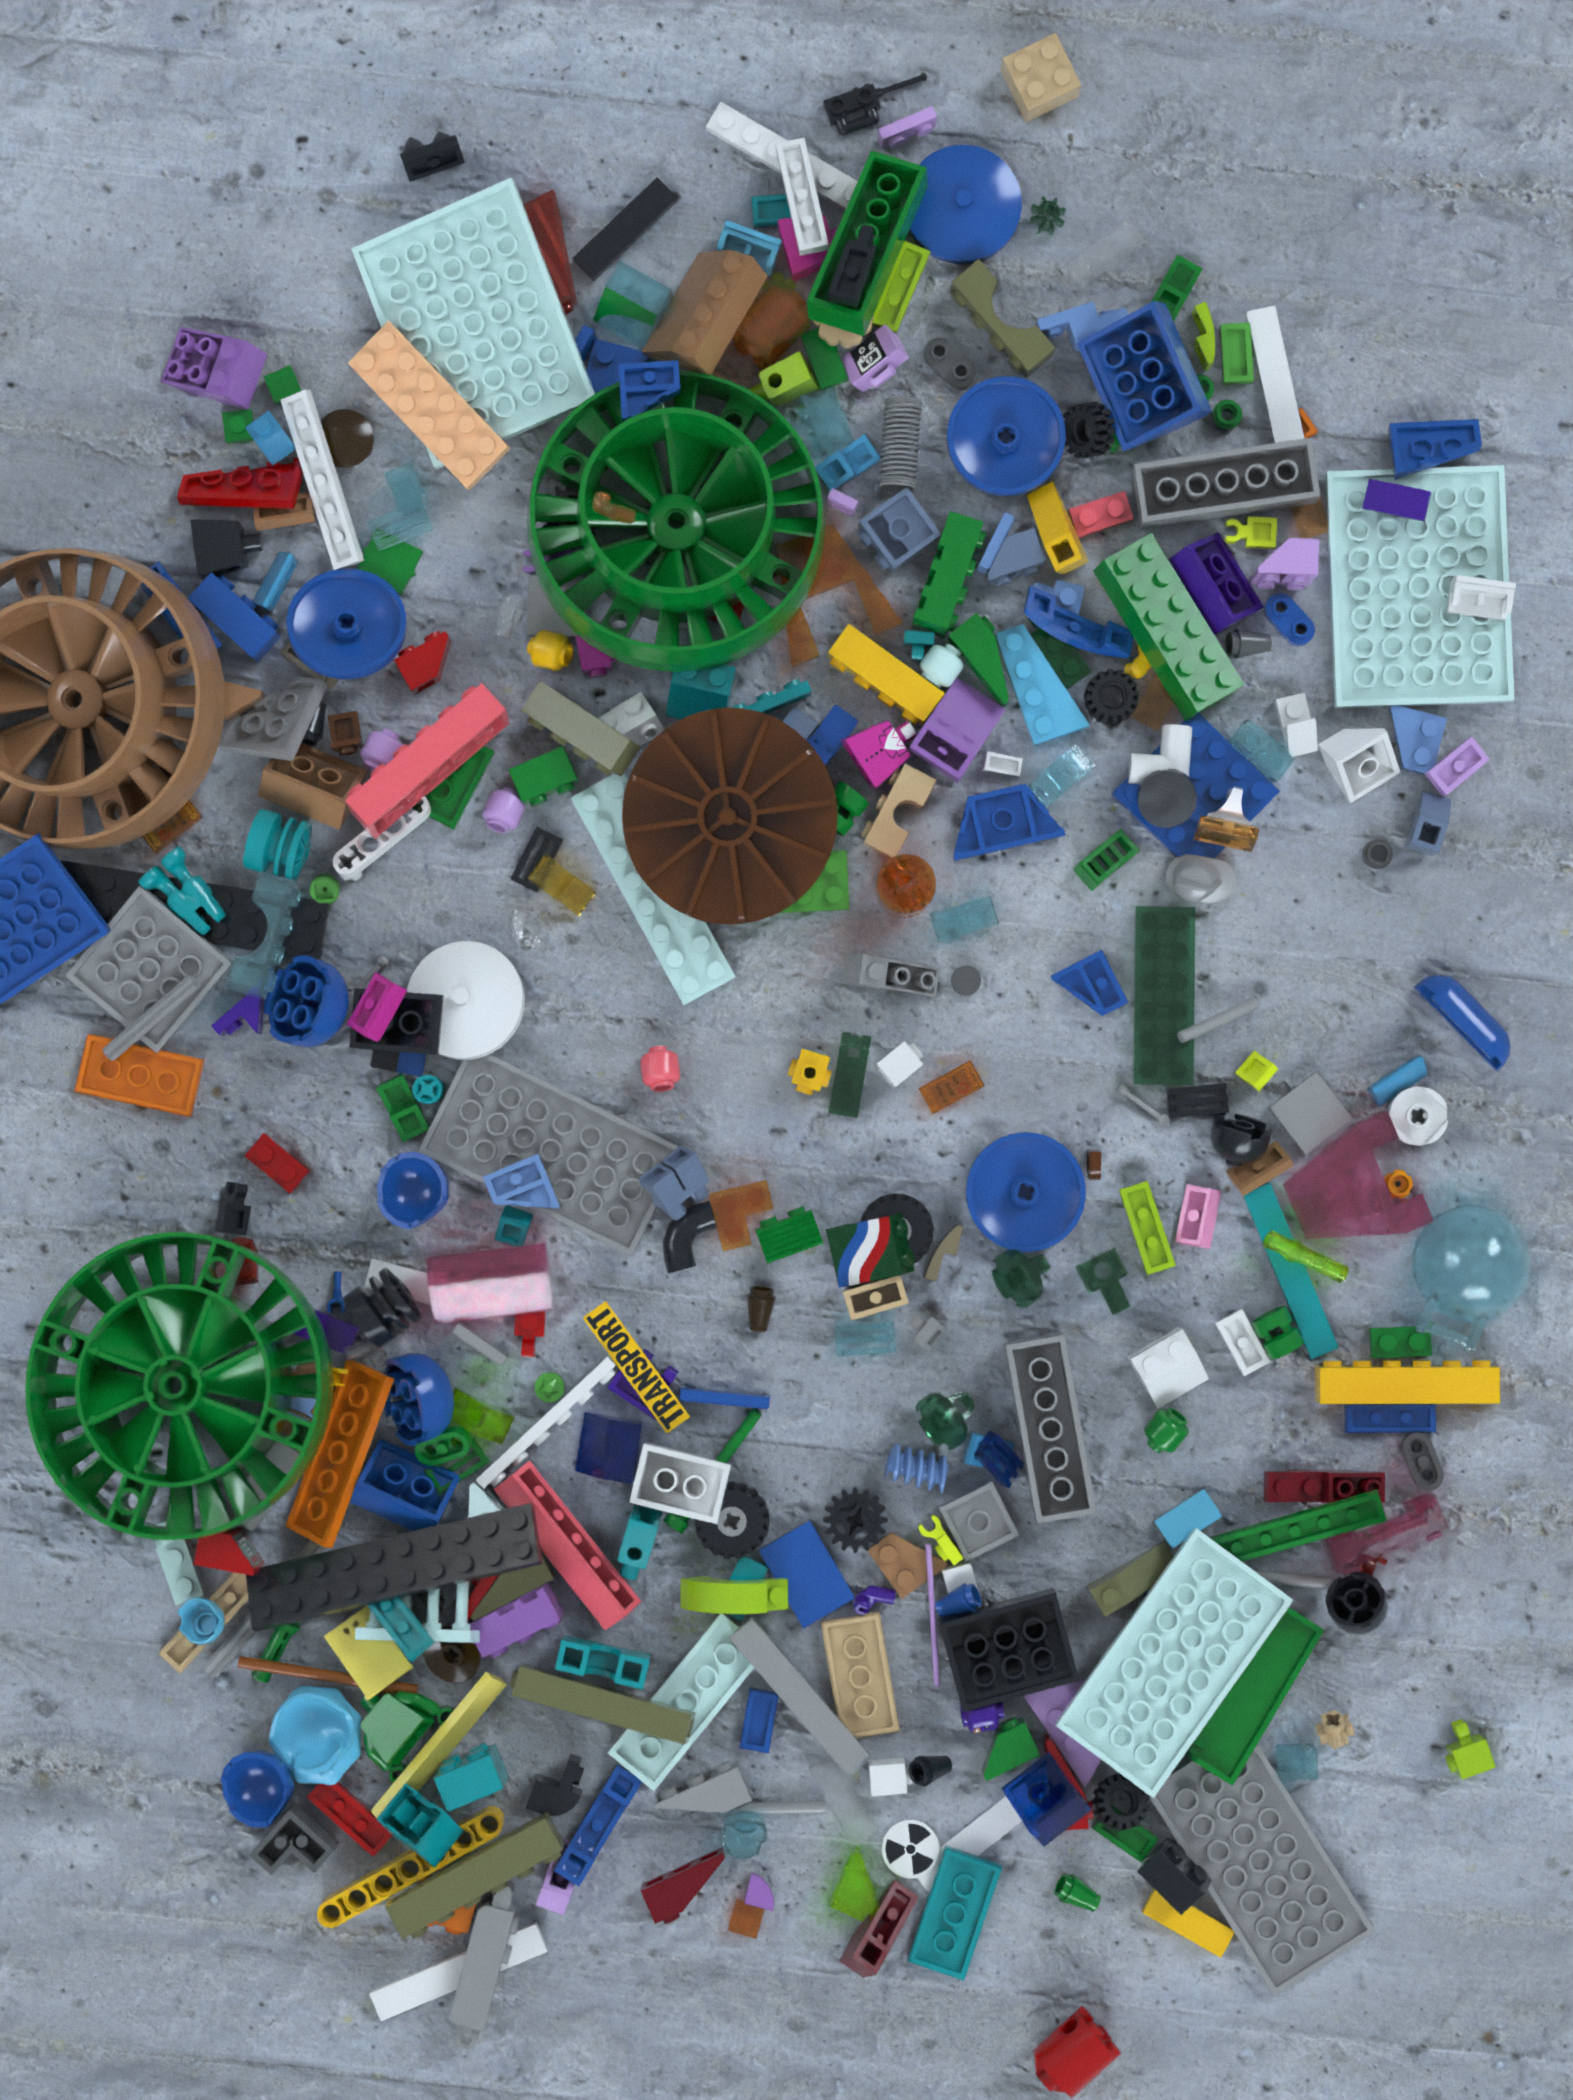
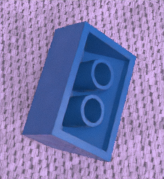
M380 1439L355 1485L350 1503L411 1531L439 1525L460 1477H458V1474L441 1466L425 1465L416 1458L415 1454ZM426 1468L433 1470L432 1473L441 1487L452 1480L448 1490L439 1495L434 1487V1483L423 1470Z

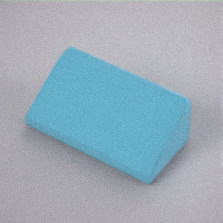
M1202 1489L1154 1522L1173 1549L1187 1539L1194 1527L1201 1531L1221 1518L1222 1514L1206 1491Z

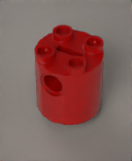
M1081 2006L1032 2051L1035 2058V2074L1050 2092H1063L1070 2098L1076 2096L1122 2054L1118 2047L1110 2040L1112 2038L1100 2024L1097 2026L1093 2021L1094 2018L1084 2006Z

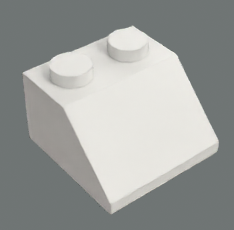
M1179 1327L1127 1357L1157 1409L1209 1379L1195 1349L1183 1329Z

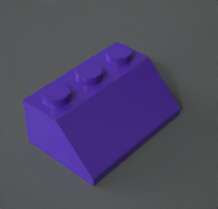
M1219 532L1187 545L1168 559L1215 636L1264 608Z

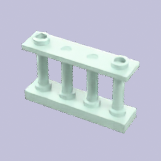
M469 1582L457 1584L455 1624H452V1630L441 1629L442 1623H439L440 1588L428 1591L427 1621L423 1623V1626L435 1642L480 1643V1630H470V1624H467ZM411 1595L401 1597L407 1606L411 1608ZM371 1610L369 1621H366V1627L355 1628V1640L394 1641Z

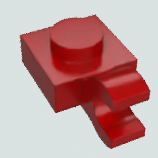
M516 1306L514 1335L523 1336L521 1357H535L536 1337H545L546 1307Z

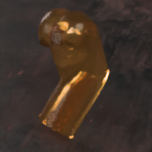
M605 492L595 493L594 501L592 502V508L595 512L614 521L629 525L633 524L636 517L635 510L609 503L610 496Z

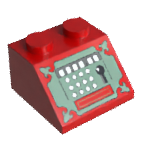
M235 1527L219 1534L198 1538L193 1565L253 1576L259 1571L260 1567H264V1560L242 1528Z

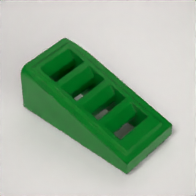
M1120 828L1080 861L1073 870L1085 885L1093 891L1140 850ZM1115 841H1117L1118 844L1125 850V852L1127 853L1125 856H1123L1122 853L1113 844ZM1105 849H1107L1114 856V858L1117 860L1116 863H1114L1113 860L1106 854V852L1104 851ZM1096 857L1108 868L1107 871L1095 860Z

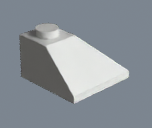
M1384 728L1343 729L1318 744L1327 768L1350 803L1401 773L1388 733Z

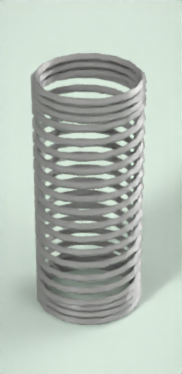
M892 396L885 399V417L883 418L885 422L883 423L884 432L881 445L883 448L881 449L882 459L880 461L882 469L879 476V487L883 490L900 492L906 487L910 491H914L917 488V480L915 479L917 475L915 473L918 471L916 469L918 467V459L916 457L919 454L916 452L919 451L917 447L920 445L918 443L920 440L918 437L920 433L918 431L921 429L919 421L922 414V401L917 398ZM893 416L915 417L918 419L895 418ZM895 421H900V422H914V423H918V424H900V423L898 424V423H893V422H895ZM892 427H913L917 429H896ZM891 432L915 433V435L895 434ZM891 437L914 438L916 440L894 439ZM894 442L913 443V444H916V445H898V444H893V443H894ZM892 448H911L915 450H896ZM890 453H909V454H914V455H912V456H907V455H895V454H890ZM890 458L913 459L914 461L893 460ZM893 463H901V464H911V465H914V466H898V465H892V464H893ZM891 469H910L914 471H896ZM890 474H908V475H913V476H908V477H906V476H897V475H890Z

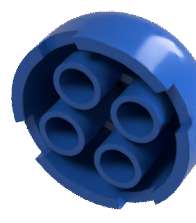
M306 955L293 957V962L284 970L278 969L266 993L264 1014L269 1015L271 1025L269 1032L275 1039L298 1047H315L327 1042L339 1031L347 1016L349 1007L347 984L341 973L331 964Z
M407 1353L384 1361L386 1368L385 1372L382 1373L395 1378L384 1406L386 1418L392 1416L398 1428L395 1435L404 1444L414 1446L430 1441L442 1434L449 1426L454 1412L453 1390L444 1369L434 1359L420 1353ZM390 1394L393 1397L402 1395L404 1399L391 1403Z

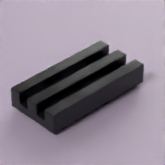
M536 827L511 880L538 893L564 840ZM541 835L545 839L525 879H522L520 875ZM552 840L555 843L535 884H532L530 882Z
M1219 1083L1166 1089L1169 1118L1228 1113L1227 1084ZM1220 1090L1219 1096L1174 1100L1173 1094ZM1221 1101V1107L1178 1112H1175L1174 1106Z

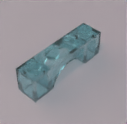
M259 872L251 900L265 913L267 933L264 941L255 951L234 958L227 982V987L231 991L265 1000L268 992H273L276 984V975H273L276 964H281L285 948L282 947L284 935L289 936L292 928L293 919L290 918L292 907L296 908L298 906L301 896V890H298L295 880Z

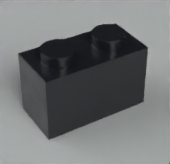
M1169 1837L1144 1859L1137 1871L1180 1915L1205 1894L1212 1881L1206 1871L1201 1866L1196 1865L1186 1855L1184 1849L1174 1843Z

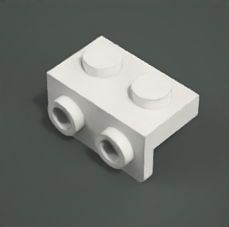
M642 692L598 717V719L639 746L653 740L664 730Z

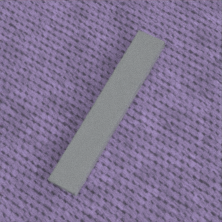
M752 1616L729 1635V1639L845 1774L869 1755L868 1751Z

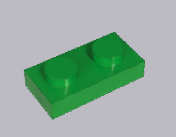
M1429 1325L1369 1328L1370 1358L1432 1356L1431 1326Z

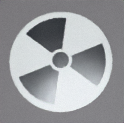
M917 1820L898 1822L884 1836L882 1842L883 1859L887 1867L900 1877L909 1879L922 1877L934 1868L939 1858L940 1846L938 1838L934 1831L923 1822Z

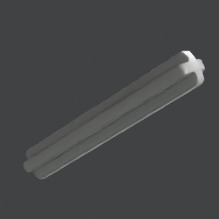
M191 975L184 978L103 1048L105 1056L111 1061L117 1059L199 988L195 978Z

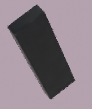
M656 177L573 257V261L594 282L678 201V198Z

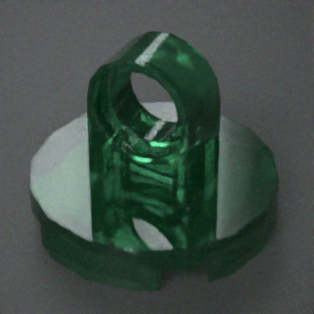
M1008 1249L994 1258L993 1263L996 1262V1268L992 1270V1276L996 1287L1004 1298L1008 1299L1011 1297L1017 1301L1015 1306L1020 1308H1027L1041 1298L1043 1282L1040 1275L1051 1268L1044 1254L1029 1259L1018 1250Z
M964 1392L954 1393L949 1398L939 1393H930L919 1400L916 1405V1412L920 1411L922 1419L918 1422L925 1434L936 1445L940 1446L944 1443L949 1446L948 1450H953L965 1442L968 1436L965 1420L973 1413L975 1405L971 1396ZM953 1401L962 1402L966 1407V1413L961 1414L957 1406L953 1404Z

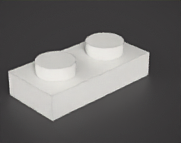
M1242 1309L1215 1322L1243 1376L1270 1363Z

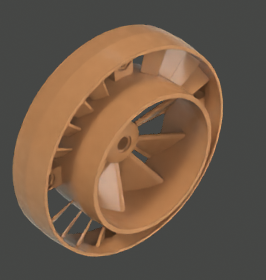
M82 548L46 549L27 553L0 564V588L15 577L23 599L0 611V715L47 706L49 710L48 713L3 731L0 730V792L8 782L11 783L0 800V829L25 840L39 832L42 840L49 847L78 850L117 846L153 831L176 814L193 796L204 780L220 742L225 713V684L218 651L208 627L189 599L174 584L145 565L116 554ZM78 556L94 558L88 600L75 597ZM56 559L60 561L63 596H60L49 561ZM112 564L126 570V573L112 606H108L99 602ZM38 582H41L42 589L39 594H36L35 587ZM143 582L154 593L134 618L125 613L124 610ZM168 608L180 627L184 638L162 647L146 626ZM187 649L189 657L183 664L180 657L182 652ZM8 657L51 682V685L5 663V658ZM194 671L195 685L176 687V678ZM132 680L135 681L134 683H131V684H128V685H125V686H122V687H119V688L110 690L111 688H114V687H116V686L122 685V684L127 683V682H129V681H132ZM80 693L82 701L77 707L75 705V697ZM176 707L195 708L194 719L176 716ZM108 714L130 725L126 735L106 720ZM61 725L67 727L46 780L43 781L30 776L25 771V768ZM90 729L102 766L85 777L83 730ZM170 736L188 743L185 752L167 744ZM154 762L172 774L169 781L151 767ZM133 783L137 784L150 801L140 812H137L129 786ZM32 792H35L23 829H21L18 825ZM58 796L59 807L57 819L56 838H51L55 807ZM82 799H94L105 831L85 836ZM120 805L122 814L117 819L114 811L116 806Z

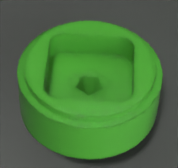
M319 874L311 882L309 888L310 895L313 900L319 903L331 904L339 896L340 883L331 874Z
M554 1372L542 1374L535 1382V1393L544 1402L557 1401L565 1391L563 1378Z

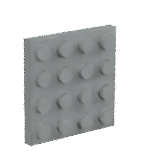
M139 886L107 924L111 931L91 944L65 976L126 1028L184 978L190 975L195 978L199 988L140 1038L152 1050L158 1053L234 962L185 920L176 916L153 893Z

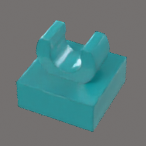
M905 630L903 646H912L911 661L923 660L924 648H931L934 645L935 633Z

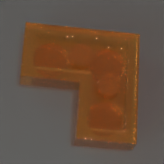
M767 1180L709 1193L722 1251L752 1245L745 1215L774 1209Z

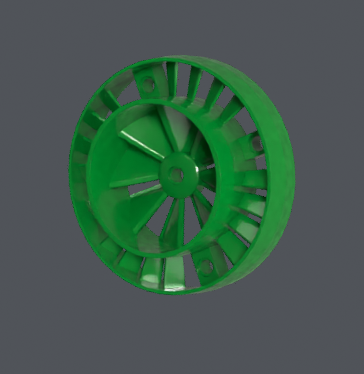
M679 371L680 394L674 397V407L665 408V403H662L622 422L619 382L600 390L585 400L568 415L548 441L540 457L528 500L527 531L533 567L539 584L556 613L574 633L602 653L621 662L656 671H699L718 667L738 660L770 641L790 622L806 600L820 566L825 538L824 499L818 475L808 450L792 425L777 409L747 388L720 377L691 371ZM697 394L728 402L719 417L695 409ZM605 410L609 412L617 425L613 430L600 414ZM756 417H758L770 427L752 443L746 435ZM729 422H737L740 424V427L737 429ZM578 429L596 445L590 458L564 445ZM665 441L672 494H667L653 446L655 442ZM785 441L793 450V453L766 467L762 456ZM720 453H725V455L723 456V458L721 459V461L719 462V464L717 465V467L715 468V470L713 471V473L711 474V476L709 477V479L707 480V482L705 483V485L703 486V488L694 500L693 498L695 494L699 490L700 486L702 485L709 471L713 467ZM570 465L580 468L578 472L573 474L565 471ZM611 468L652 505L650 510L648 511L599 485L604 472ZM802 470L806 471L810 483L774 493L771 481ZM544 475L577 491L578 498L571 499L538 493ZM816 503L817 517L775 518L776 506ZM679 520L684 523V526L680 529H673L669 526V523ZM578 521L577 525L536 528V522ZM590 527H647L648 533L599 547L591 533ZM774 531L815 538L809 560L803 571L771 555ZM581 546V550L548 562L544 560L543 556ZM655 549L661 552L644 582L630 576ZM683 556L686 558L693 583L692 587H687L682 562ZM589 570L591 573L567 591L563 592L560 586ZM782 575L789 581L784 585H779L773 579L776 576ZM756 586L782 600V602L773 609L752 588ZM605 592L613 602L602 622L598 624L583 612ZM739 601L742 602L757 622L747 629L744 628L732 609V606ZM716 615L725 638L713 642L707 618ZM642 617L658 621L655 644L630 639ZM616 620H622L627 626L621 630H616L611 627V624ZM688 622L690 646H679V623Z
M190 1232L150 1234L116 1245L96 1256L78 1270L54 1297L38 1326L29 1353L25 1383L26 1412L37 1452L45 1468L64 1494L82 1511L117 1531L136 1537L153 1540L202 1538L238 1527L258 1516L279 1501L306 1472L324 1438L330 1418L333 1400L332 1359L326 1335L314 1308L297 1285L270 1261L251 1249L219 1237ZM198 1245H211L197 1283L193 1286ZM177 1246L179 1284L167 1283L163 1249ZM141 1256L144 1257L153 1287L144 1290L141 1289L130 1263ZM245 1257L262 1266L275 1277L253 1305L231 1295ZM223 1263L226 1269L223 1277L218 1278L216 1267ZM111 1274L115 1276L128 1296L119 1303L102 1283ZM290 1295L296 1307L274 1323H271L265 1315ZM87 1299L105 1314L90 1334L70 1327L76 1314ZM307 1327L311 1339L286 1348L282 1338ZM69 1335L72 1339V1346L67 1351L64 1348V1340ZM254 1340L257 1341L255 1346L205 1370L206 1367ZM59 1357L78 1364L76 1375L56 1374ZM316 1362V1374L292 1376L291 1366ZM117 1365L143 1373L145 1377L117 1371ZM178 1377L182 1386L181 1390L176 1394L172 1389V1383ZM209 1392L263 1403L264 1406L262 1413L256 1416L208 1398L207 1394ZM292 1396L316 1399L312 1420L289 1412ZM76 1397L75 1405L56 1408V1398ZM147 1400L149 1406L122 1426L118 1413ZM195 1412L230 1459L228 1463L216 1468H210L188 1414ZM165 1415L171 1416L165 1470L148 1460L163 1418ZM286 1420L290 1421L293 1427L288 1437L282 1432ZM82 1425L83 1433L64 1441L63 1432ZM275 1441L301 1451L287 1475L264 1455ZM97 1451L99 1456L80 1471L77 1464ZM247 1469L267 1495L262 1502L242 1471ZM117 1470L123 1474V1477L111 1504L98 1492ZM219 1481H222L236 1515V1518L231 1521L218 1485ZM192 1486H196L202 1527L195 1529ZM158 1487H170L166 1527L145 1521ZM132 1493L136 1495L138 1500L134 1509L128 1503L129 1496Z

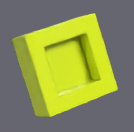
M1253 1051L1235 1074L1257 1091H1260L1276 1073L1278 1068L1271 1061Z

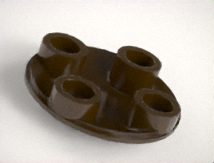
M339 409L330 412L320 421L335 467L348 468L356 466L372 454L374 443L373 429L369 421L359 412L350 409Z

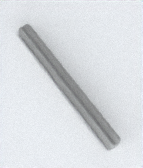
M310 1540L295 1559L323 1553L327 1548ZM250 1612L204 1665L205 1672L211 1677L217 1678L256 1633V1631L252 1630Z

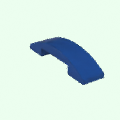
M1034 586L1028 588L1023 612L1034 624L1051 636L1076 648L1100 655L1117 658H1128L1131 655L1134 637L1129 629L1112 621H1108L1102 626L1057 606L1056 596Z
M619 1765L615 1767L553 1870L554 1872L580 1887L595 1862V1858L642 1783L640 1779Z

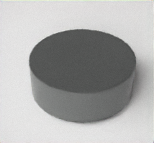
M961 966L952 974L951 985L954 991L960 995H972L981 985V976L974 967Z

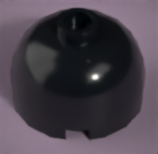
M1226 1113L1215 1115L1211 1129V1142L1217 1153L1226 1158V1163L1233 1166H1242L1243 1163H1251L1264 1155L1273 1131L1271 1128L1265 1130L1266 1123L1240 1114H1235L1234 1118L1236 1120L1225 1119Z
M1351 1572L1350 1576L1342 1579L1339 1577L1334 1580L1327 1590L1325 1602L1328 1613L1334 1623L1347 1633L1358 1635L1369 1633L1379 1627L1386 1618L1388 1603L1385 1590L1380 1582L1368 1573Z

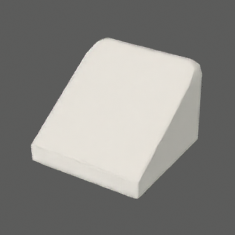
M970 1560L948 1566L942 1570L948 1594L963 1583L967 1585L972 1583L977 1588Z

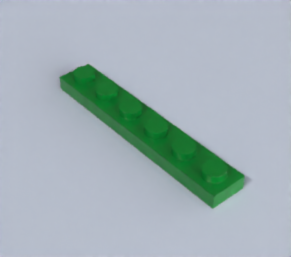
M1373 1490L1209 1538L1243 1562L1385 1522L1387 1517L1378 1490Z

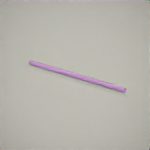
M925 1544L934 1685L939 1686L931 1544Z

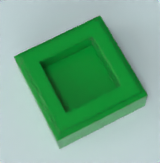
M291 365L263 376L276 406L281 404V399L302 391Z

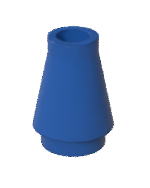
M963 1583L951 1593L935 1602L936 1611L941 1618L975 1612L977 1607L982 1605L980 1593L972 1583L969 1585Z

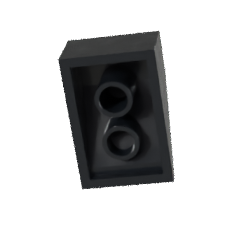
M354 988L352 1013L366 989ZM406 992L379 1042L371 1040L351 1028L349 1048L439 1055L444 995Z

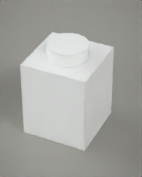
M904 1758L868 1760L871 1796L907 1794V1785L912 1784V1780L908 1772L909 1766H905Z

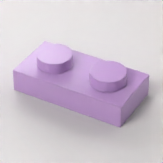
M933 106L879 128L877 139L881 148L884 149L889 146L891 149L903 145L907 138L914 135L922 137L932 132L933 127H936L937 115Z
M1471 736L1428 770L1425 775L1440 795L1444 797L1490 759Z

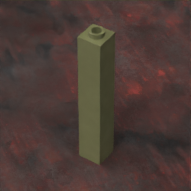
M527 1664L519 1666L518 1670L515 1669L510 1681V1687L513 1688L512 1696L683 1745L689 1742L696 1712Z

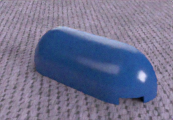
M1432 975L1422 979L1414 986L1421 996L1496 1072L1504 1066L1510 1054V1040L1507 1032L1458 981L1445 975Z

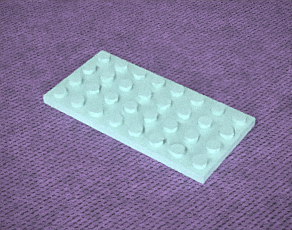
M1194 1527L1055 1722V1725L1154 1798L1291 1605L1293 1599Z

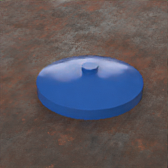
M972 145L945 147L926 157L919 165L927 167L928 187L909 230L916 243L921 248L931 251L930 255L934 258L952 264H973L978 259L984 261L1000 252L1013 237L1022 210L1020 187L1010 167L994 153Z
M1012 376L990 378L970 388L954 406L947 428V448L957 472L971 486L984 493L996 496L1021 495L1043 484L1057 468L1066 440L1064 419L1054 399L1037 384Z
M358 569L332 570L309 580L293 597L286 619L289 641L297 657L313 671L336 679L362 678L383 669L399 653L407 631L405 608L396 590L379 576Z
M1029 1132L1014 1133L995 1140L977 1156L967 1177L966 1202L973 1222L989 1240L1013 1251L1034 1252L1057 1244L1074 1229L1085 1205V1180L1077 1160L1061 1143L1042 1134Z

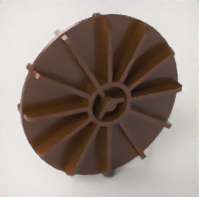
M716 708L689 715L663 730L646 747L635 763L629 776L623 799L622 823L625 843L630 858L643 881L654 894L675 910L689 917L715 924L732 925L759 921L785 910L807 893L823 872L830 858L837 832L838 812L834 786L827 768L816 750L802 735L786 723L770 715L743 708Z

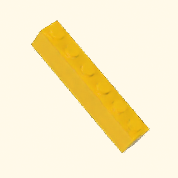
M1325 1360L1323 1361V1366H1315V1402L1319 1404L1500 1403V1367L1491 1365V1360H1472V1365H1461V1360H1442V1365L1431 1366L1430 1360H1413V1366H1401L1400 1360H1383V1366H1371V1361L1354 1360L1353 1366H1341V1361Z

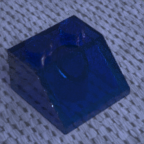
M584 1412L575 1471L604 1480L632 1484L643 1421Z
M1050 1752L1046 1753L1001 1788L1029 1833L1044 1847L1092 1810L1079 1789Z

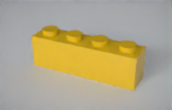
M850 624L846 626L828 651L827 657L831 659L829 664L841 673H844L846 670L855 677L853 681L859 687L866 691L869 688L879 694L877 699L889 708L894 705L903 711L901 716L912 725H916L918 722L923 726L945 695L943 691Z

